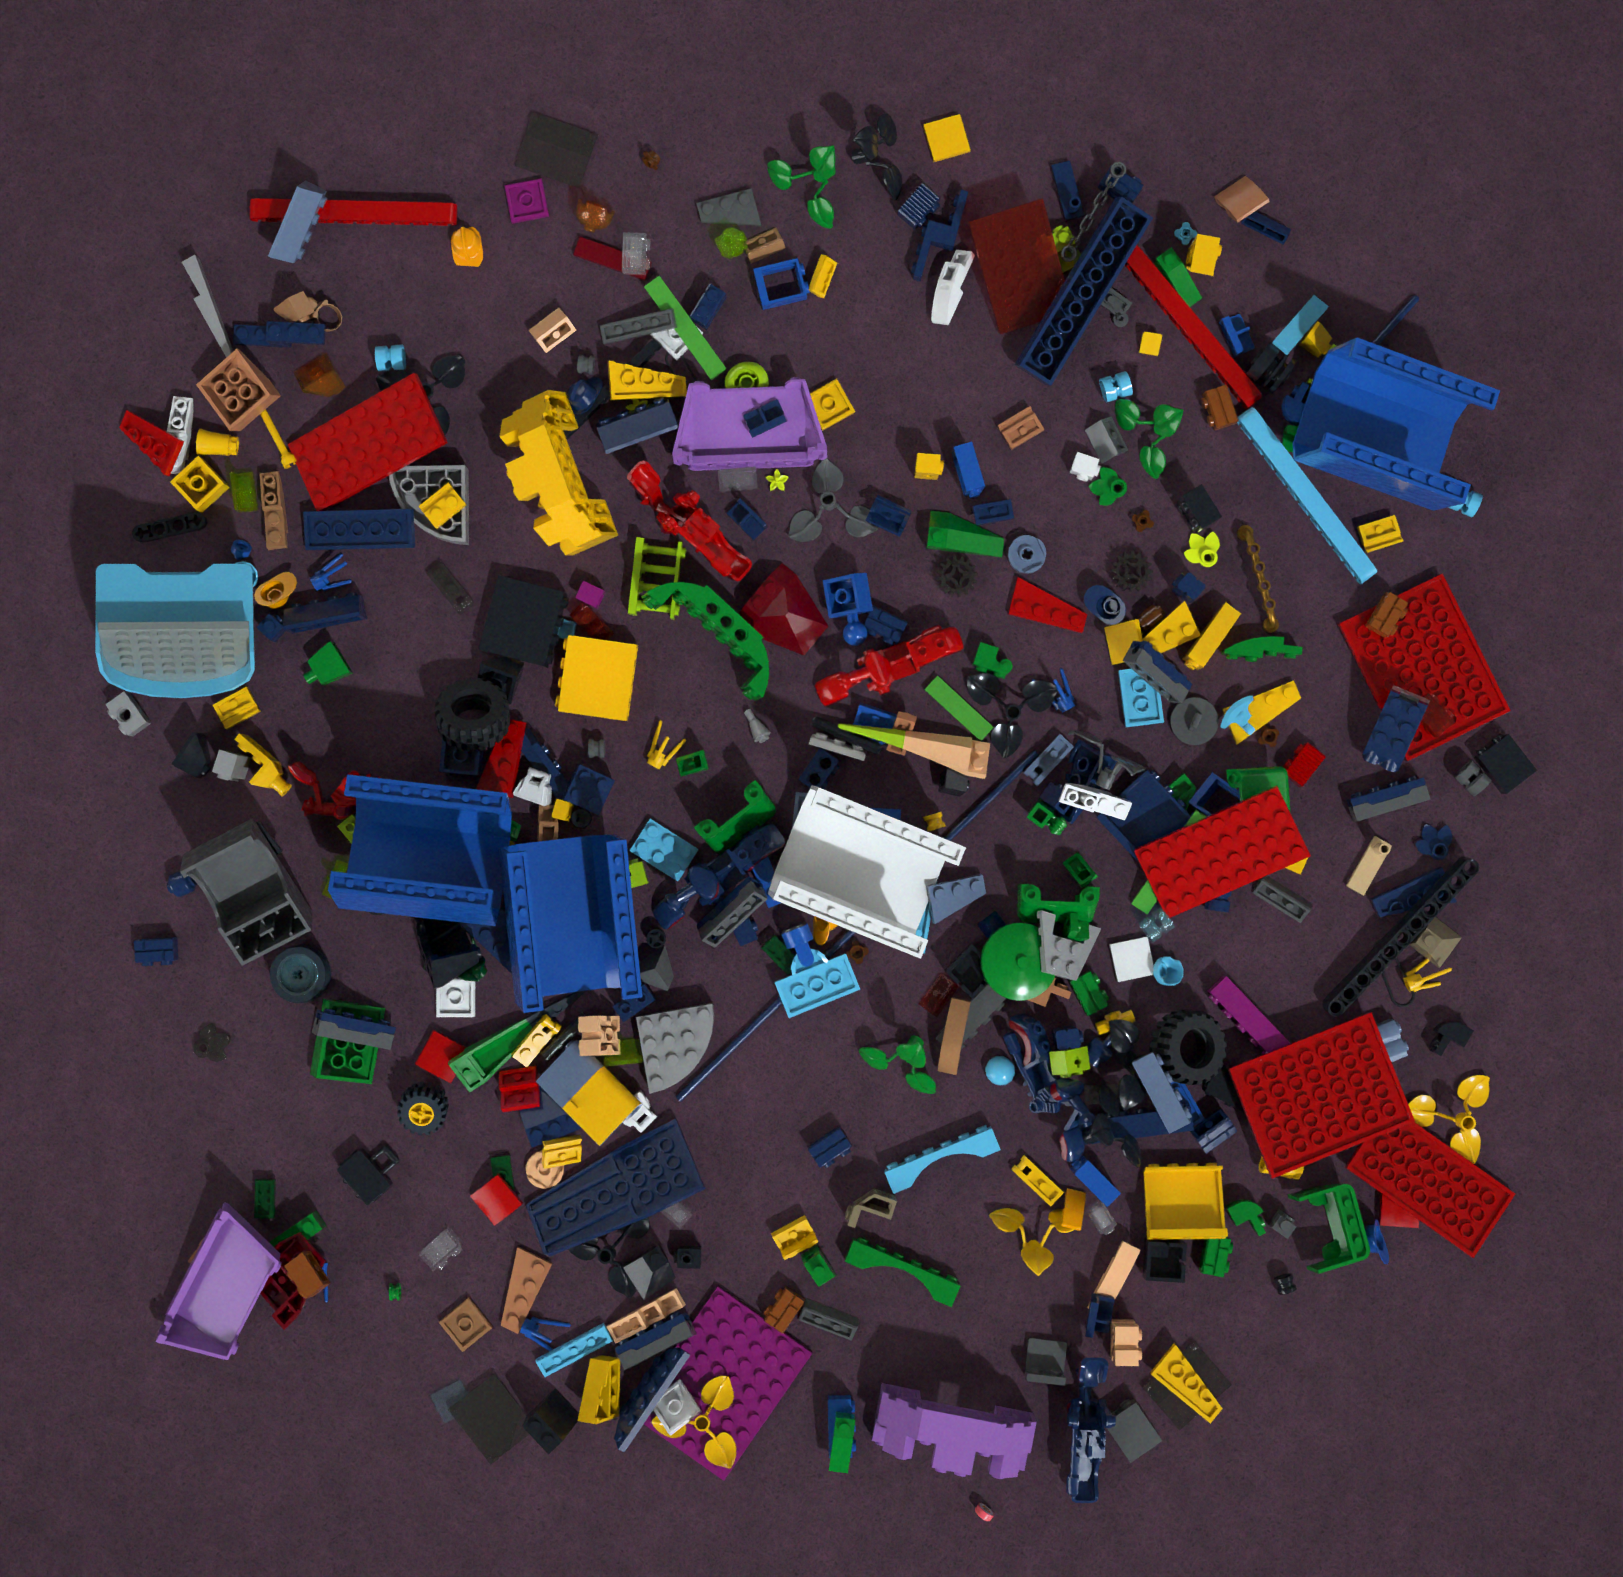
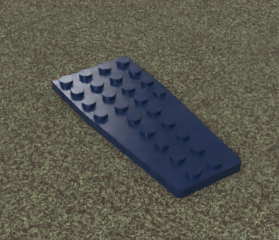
M674 1119L624 1144L528 1202L526 1208L542 1251L546 1256L550 1257L652 1216L706 1188L679 1122Z

